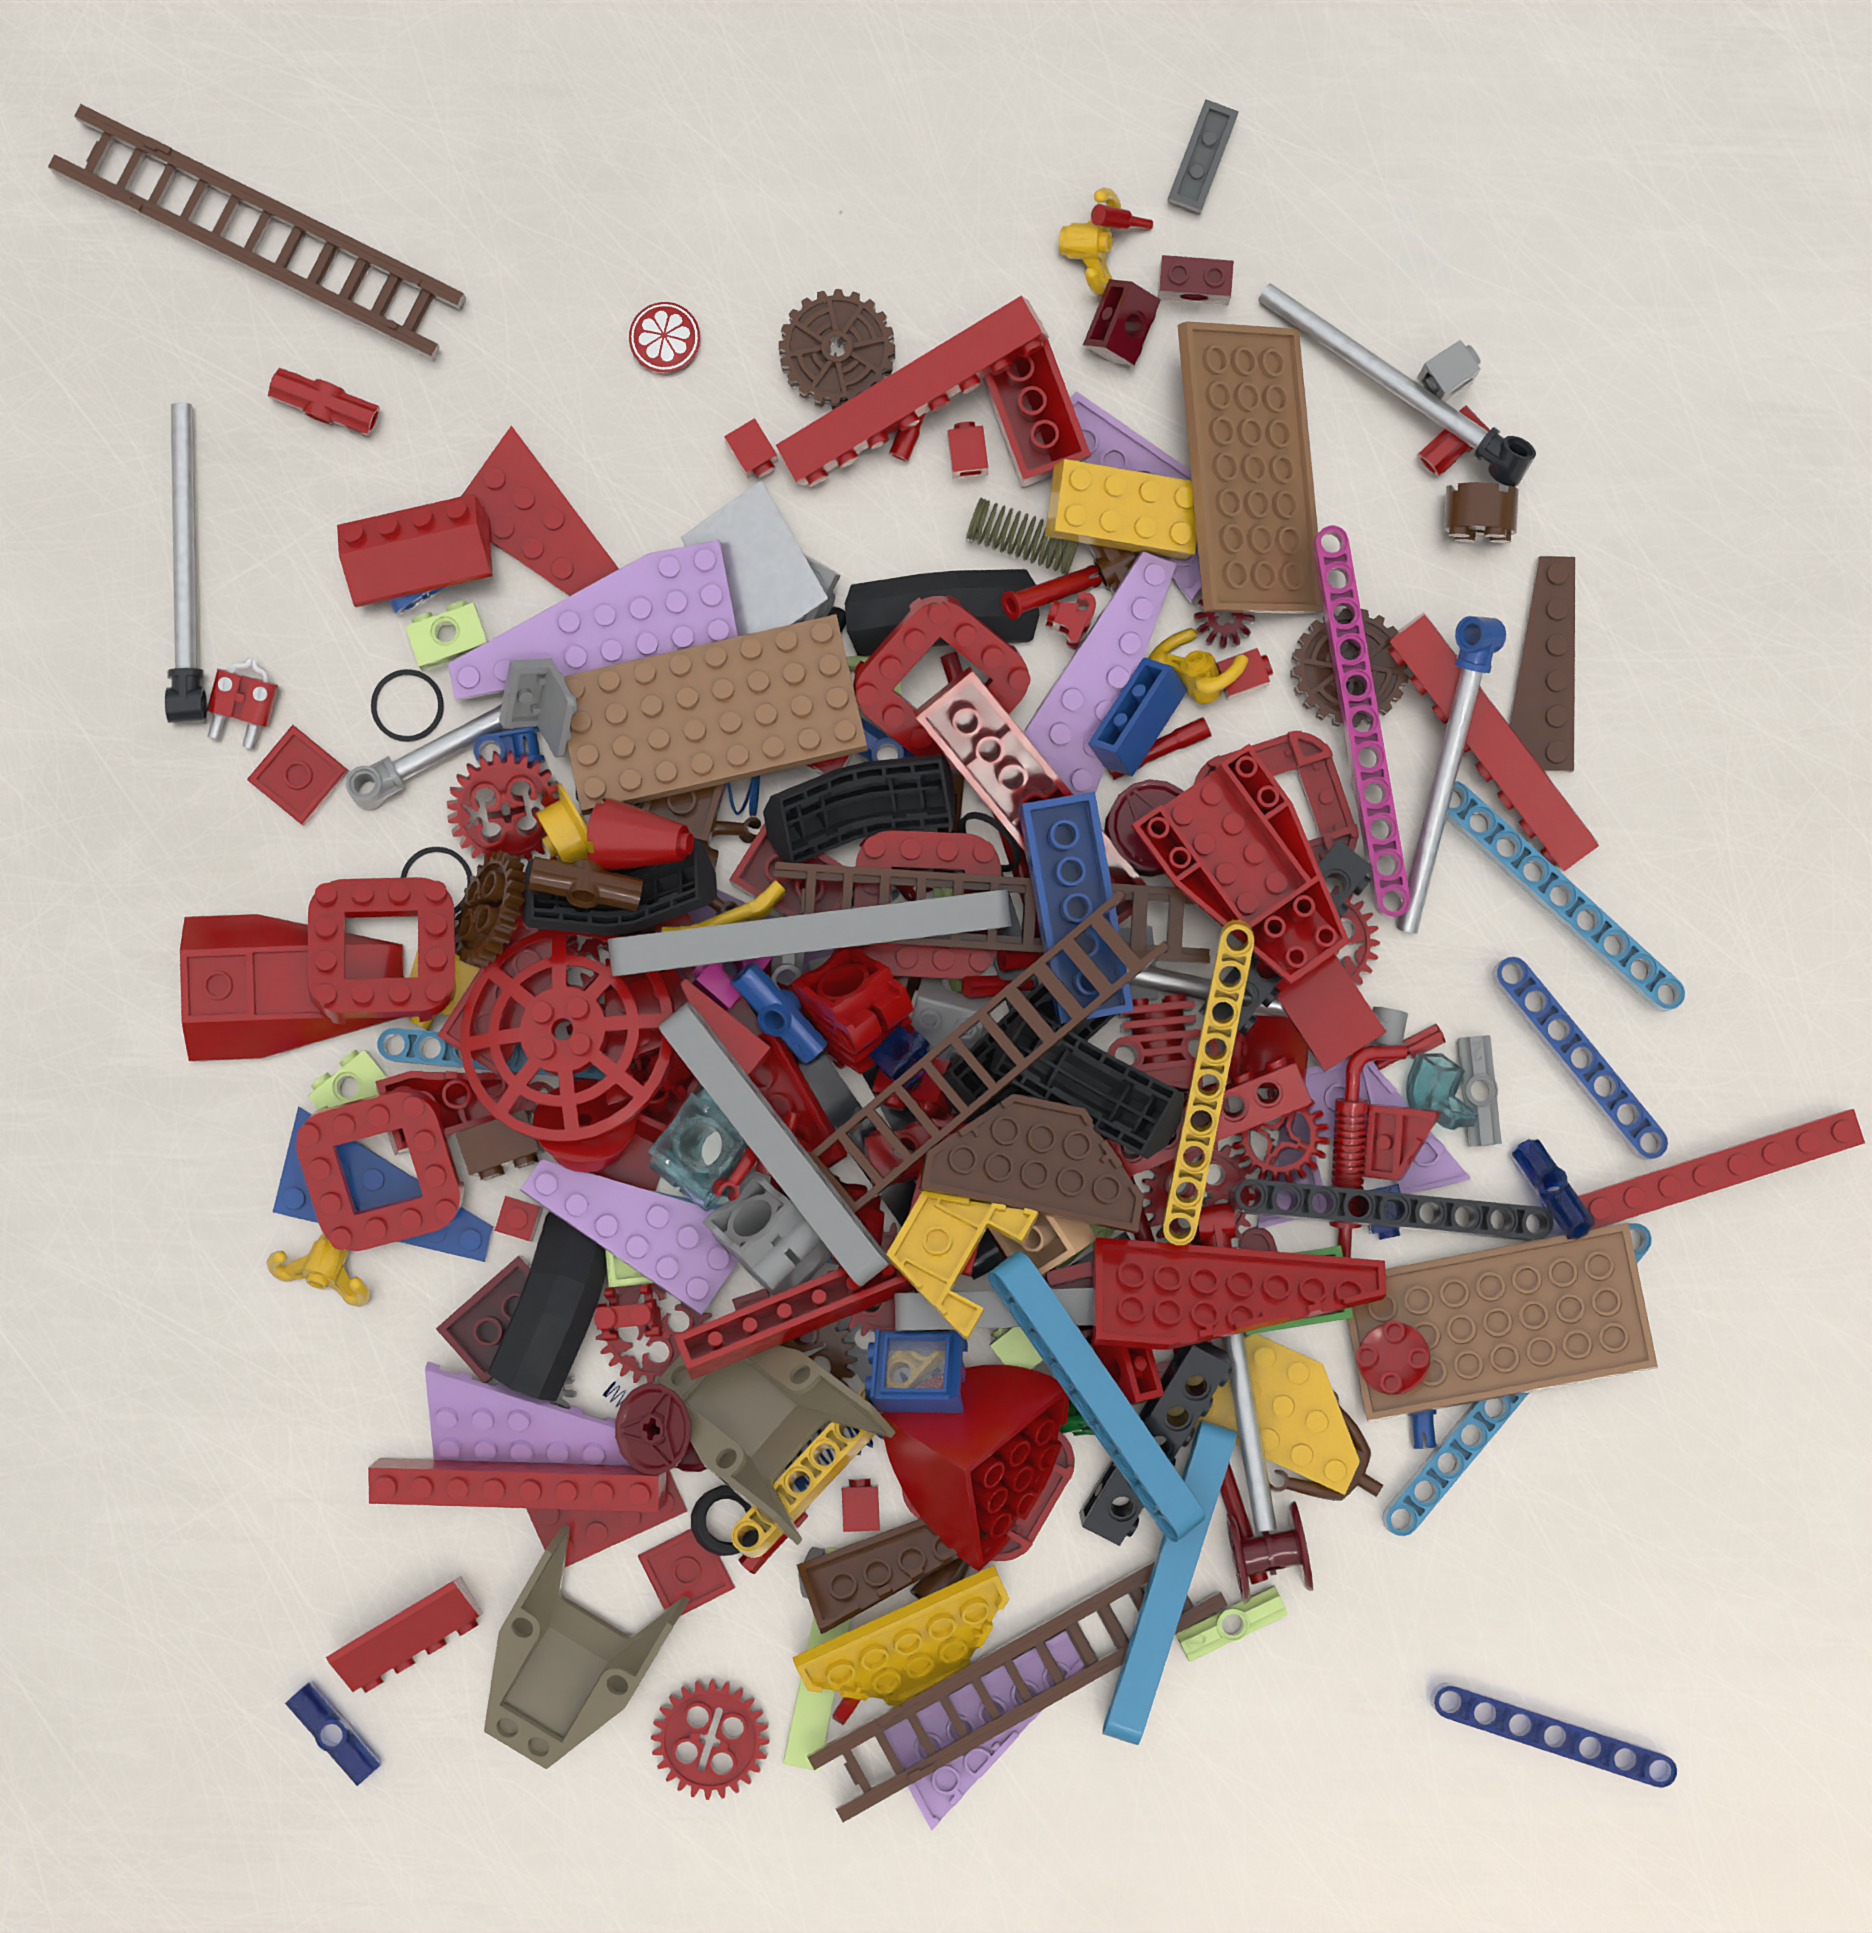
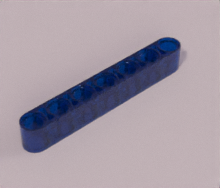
M1452 1683L1438 1684L1431 1692V1706L1439 1715L1446 1719L1654 1787H1667L1677 1777L1676 1763L1672 1758L1660 1751ZM1447 1691L1455 1692L1458 1698L1456 1706L1450 1710L1441 1709L1439 1704L1441 1695ZM1480 1703H1489L1492 1707L1491 1717L1487 1721H1477L1474 1716L1475 1708ZM1517 1714H1524L1527 1719L1526 1728L1522 1732L1513 1733L1509 1727L1511 1718ZM1550 1726H1559L1562 1731L1560 1741L1555 1744H1547L1544 1738L1545 1731ZM1587 1737H1594L1597 1743L1595 1752L1588 1756L1582 1755L1579 1750L1581 1741ZM1623 1748L1629 1749L1632 1755L1630 1763L1624 1767H1617L1614 1761L1616 1753ZM1657 1760H1664L1666 1763L1665 1774L1657 1779L1652 1778L1649 1772L1651 1764Z

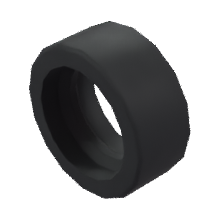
M721 1485L705 1492L696 1501L691 1513V1530L696 1542L706 1551L718 1556H731L740 1553V1551L736 1549L732 1542L719 1541L709 1533L706 1526L708 1509L714 1502L721 1499H731L738 1502L746 1513L752 1506L728 1485ZM750 1530L745 1533L742 1540L744 1547H751L759 1538L757 1530Z

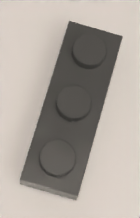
M1205 99L1168 196V202L1201 214L1239 111Z

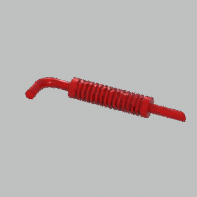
M1371 1045L1362 1047L1348 1061L1345 1071V1097L1335 1099V1111L1337 1113H1335L1334 1117L1337 1120L1334 1121V1125L1338 1127L1334 1128V1132L1337 1134L1333 1135V1139L1336 1141L1333 1142V1147L1335 1148L1333 1149L1334 1156L1332 1161L1335 1163H1332V1168L1335 1170H1332L1331 1175L1335 1177L1331 1178V1182L1334 1183L1331 1187L1364 1190L1362 1186L1364 1184V1179H1362L1364 1172L1362 1170L1365 1169V1166L1362 1163H1365V1158L1362 1156H1365L1366 1151L1362 1149L1366 1148V1144L1363 1142L1366 1141V1136L1364 1135L1367 1133V1130L1364 1127H1367V1122L1364 1120H1367V1115L1364 1113L1368 1112V1100L1359 1098L1360 1074L1365 1064L1374 1060H1405L1407 1057L1405 1045ZM1352 1197L1349 1200L1348 1210L1353 1216L1357 1217L1362 1212V1207H1360L1362 1206L1361 1201L1356 1197ZM1329 1222L1330 1226L1338 1228L1337 1246H1341L1343 1257L1351 1258L1352 1229L1360 1228L1362 1225Z

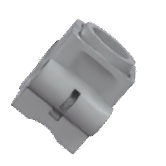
M756 1171L740 1185L739 1196L736 1200H729L723 1206L715 1209L702 1222L711 1231L712 1236L773 1296L808 1282L829 1260L832 1254L793 1202L776 1190Z

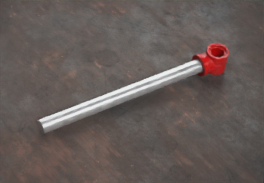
M1229 1202L1201 1206L1195 1234L1197 1243H1203V1246L1237 1248L1232 1247L1231 1239L1236 1236V1226L1233 1210ZM1244 1333L1222 1337L1224 1351L1228 1353L1231 1363L1230 1367H1232L1229 1380L1255 1532L1277 1529Z

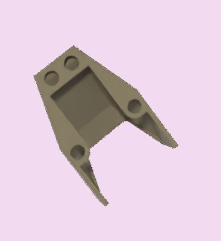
M780 1345L694 1380H691L680 1354L658 1379L659 1384L674 1390L686 1404L691 1419L690 1441L704 1466L796 1545L800 1544L802 1538L774 1488V1481L823 1424L833 1422L889 1438L896 1433L875 1407L801 1351Z
M566 1524L562 1525L546 1548L499 1631L484 1727L485 1733L545 1769H548L625 1709L690 1600L685 1596L681 1597L648 1624L631 1635L621 1632L568 1600L561 1591L570 1527Z

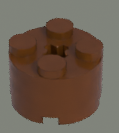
M1482 482L1458 483V490H1455L1452 485L1446 486L1444 531L1448 532L1449 536H1454V541L1475 542V538L1478 536L1490 537L1489 541L1493 543H1510L1511 535L1517 533L1519 489L1514 486H1508V492L1499 491V484Z

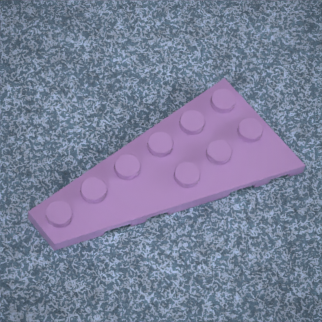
M427 1362L425 1377L434 1460L630 1466L621 1455L615 1438L616 1419L607 1417L601 1420L583 1414L584 1409L570 1406L569 1410L550 1404L551 1401L540 1400L520 1393L506 1385L495 1383L491 1386L472 1380L473 1375L459 1371V1374L456 1375L440 1370V1365Z
M1065 1630L1044 1641L1064 1678L1074 1674L1084 1666ZM1035 1647L1012 1659L1032 1697L1054 1685ZM1003 1664L980 1677L1000 1715L1024 1702ZM971 1682L948 1695L968 1733L992 1720ZM939 1700L915 1713L936 1751L959 1739ZM1043 1710L908 1786L931 1831ZM907 1718L883 1731L903 1769L927 1757Z

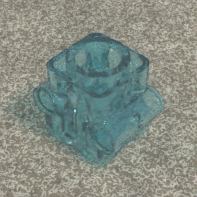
M704 1088L698 1095L694 1093L689 1095L674 1120L648 1151L653 1155L649 1168L674 1188L679 1186V1191L707 1212L721 1197H727L730 1186L723 1188L721 1196L717 1198L712 1191L713 1184L720 1178L728 1179L744 1155L748 1144ZM717 1131L722 1140L721 1152L712 1164L706 1165L702 1156V1147L706 1138Z

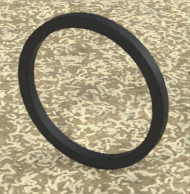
M412 669L394 671L377 684L372 694V717L378 728L395 740L410 742L422 739L437 727L442 718L444 703L441 691L428 675ZM402 675H413L427 681L434 689L438 700L437 714L432 724L421 733L411 736H402L389 731L381 723L377 713V698L381 689L387 682Z
M981 812L965 814L958 824L959 833H966V822L970 819H978L990 824L1005 837L1013 852V862L1009 865H1001V872H1010L1015 869L1020 862L1021 853L1016 840L1004 825L993 817Z
M428 847L411 856L406 862L400 877L406 878L410 867L418 858L433 852L449 854L462 864L467 875V888L471 883L470 877L472 873L467 862L455 851L445 847ZM459 904L454 908L455 914L462 909Z

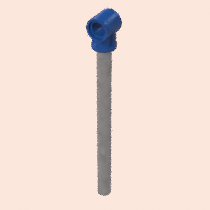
M1467 616L1456 627L1455 639L1460 651L1458 657H1456L1455 665L1461 667L1408 880L1410 905L1408 910L1399 916L1397 929L1404 932L1418 933L1482 673L1491 672L1493 654L1499 652L1506 641L1505 626L1497 618Z

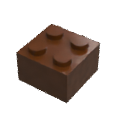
M524 1109L510 1114L520 1121L533 1125V1117L530 1111ZM498 1119L455 1134L469 1175L479 1176L480 1180L484 1181L504 1175L503 1168L514 1164L515 1168L521 1169L538 1163L537 1156L545 1153L537 1140L515 1132Z

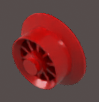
M575 1081V1093L586 1090L598 1082ZM557 1087L548 1094L560 1095V1088ZM606 1093L594 1100L577 1105L580 1127L589 1126L610 1117L629 1102L609 1108L606 1101ZM538 1104L534 1113L533 1126L552 1130L565 1129L562 1107ZM636 1117L618 1130L597 1139L579 1143L537 1141L564 1168L575 1172H595L612 1164L620 1152L630 1143L636 1130Z

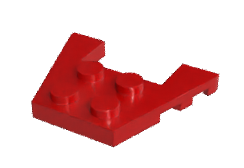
M669 969L660 974L667 984L674 1003V1009L677 1011L688 1002V999L681 986L683 979L675 969ZM648 977L627 984L634 997L639 1014L661 1013L657 994ZM616 989L605 992L606 1016L626 1015V1009ZM659 1028L640 1029L637 1051L633 1060L660 1050L662 1032ZM627 1030L609 1032L605 1055L614 1063L618 1062L624 1050ZM629 1067L626 1072H627L631 1077H633L632 1072H631L630 1067ZM615 1084L606 1092V1101L609 1108L629 1102L634 1098L618 1084Z

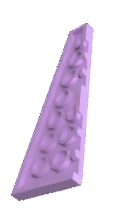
M1140 552L1120 582L1109 603L1101 611L1097 621L1085 639L1082 640L1078 650L1063 669L1024 730V734L1074 795L1089 792L1096 793L1105 767L1090 748L1088 742L1144 658L1177 565L1174 562L1146 552Z

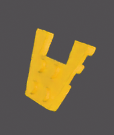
M922 1191L886 1256L960 1336L969 1340L984 1313V1308L951 1290L988 1227L1023 1244L1038 1217V1212L1027 1208L1021 1210L1009 1208L1003 1204H985L970 1201L968 1198Z

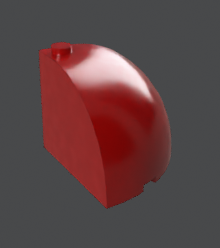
M1011 1365L966 1367L965 1382H961L960 1391L964 1404V1413L883 1412L881 1414L896 1432L891 1438L883 1437L889 1461L906 1496L924 1522L940 1537V1540L949 1549L953 1548L957 1552L958 1557L978 1572L1005 1547L1011 1539L1006 1534L1018 1518L1026 1520L1038 1501L1061 1449L1062 1443L1057 1440L1060 1425L1067 1424L1069 1397L1057 1379L1024 1367ZM944 1374L934 1377L916 1388L943 1389ZM983 1531L988 1534L987 1537L980 1540L979 1532Z

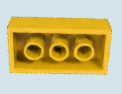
M1063 459L1054 465L1045 537L1139 553L1146 552L1156 556L1185 560L1195 555L1197 541L1192 481Z

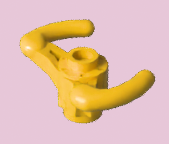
M1103 187L1094 193L1093 197L1097 203L1105 202L1106 206L1121 209L1120 200L1112 189ZM1091 220L1087 223H1071L1070 226H1063L1059 234L1060 253L1067 255L1069 259H1082L1088 267L1084 275L1089 288L1096 295L1102 296L1108 280L1113 279L1109 273L1105 258L1106 253L1111 252L1113 244L1112 233L1110 232L1111 227L1094 225Z
M1188 628L1162 641L1151 652L1148 659L1172 666L1186 686L1189 697H1193L1194 701L1199 704H1208L1217 700L1221 695V690L1233 683L1243 673L1248 664V658L1243 654L1238 655L1232 665L1220 675L1215 657L1211 653L1197 650L1189 653L1185 658L1168 654L1177 647L1196 639V630Z
M324 1234L320 1235L318 1241L314 1240L308 1255L287 1265L282 1264L287 1259L284 1251L271 1253L266 1261L268 1271L273 1277L281 1281L289 1282L303 1278L306 1279L309 1285L324 1290L327 1286H330L343 1297L347 1304L361 1307L369 1301L370 1291L367 1285L359 1277H354L350 1280L343 1267L348 1252L345 1249L338 1250L334 1248Z

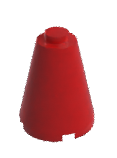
M603 798L604 804L597 803L592 810L587 828V841L593 842L594 853H588V860L602 866L604 871L682 862L687 855L692 853L694 836L689 832L688 827L682 823L612 798Z

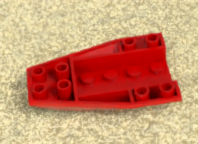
M1250 744L1224 760L1215 771L1164 806L1162 804L1131 825L1172 884L1223 927L1229 921L1242 920L1251 926L1254 934L1252 953L1290 985L1350 943L1292 801ZM1235 929L1230 932L1243 945L1247 942L1248 936L1244 931Z
M259 914L184 917L180 944L181 1022L188 1061L263 1059L403 1017L346 1018V1024L332 1022L330 1017L322 1014L312 1004L308 989L307 924ZM345 932V979L404 978L403 944Z

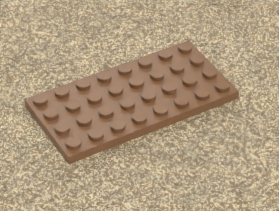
M1189 321L1180 323L1177 326L1204 612L1322 613L1323 607L1313 554V540L1318 534L1299 329Z
M836 614L564 676L565 684L570 693L575 695L577 702L576 714L572 715L571 739L567 741V747L583 816L591 814L597 803L604 804L603 798H612L632 805L868 751Z
M1628 1223L1385 1269L1386 1295L1384 1299L1351 1307L1353 1318L1348 1319L1367 1422L1658 1368ZM1393 1320L1405 1323L1418 1330L1426 1340L1430 1350V1366L1423 1381L1411 1391L1398 1395L1384 1394L1370 1387L1362 1378L1356 1360L1357 1349L1365 1335L1376 1326Z

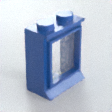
M876 1329L875 1342H869L868 1363L873 1366L872 1376H866L865 1379L866 1398H871L872 1404L878 1412L964 1413V1404L960 1391L961 1382H965L966 1377L963 1352H968L967 1340L962 1338L957 1331H880V1329Z

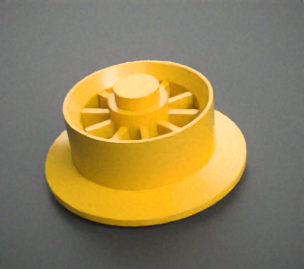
M559 783L557 784L559 801L537 812L536 815L547 834L542 841L551 857L554 858L558 855L562 862L574 863L577 860L588 859V853H594L593 842L587 841L588 823L582 813H578L564 787Z

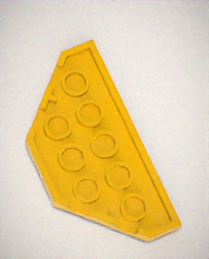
M1257 1333L1245 1337L1265 1459L1345 1495L1360 1460L1324 1365ZM1192 1376L1186 1381V1384L1195 1386L1200 1384L1204 1378ZM1228 1379L1223 1387L1218 1386L1212 1396L1213 1403L1205 1417L1200 1416L1194 1426L1198 1428L1200 1421L1203 1420L1237 1431L1235 1445L1241 1447L1230 1380ZM1181 1406L1172 1407L1168 1414L1172 1416L1180 1415L1184 1412L1185 1408Z
M993 1565L794 1656L792 1659L808 1691L821 1693L823 1689L838 1691L841 1697L867 1701L869 1697L884 1699L887 1705L895 1706L970 1664V1659L976 1648H982L993 1629L992 1620L999 1609L1003 1610L1010 1598Z

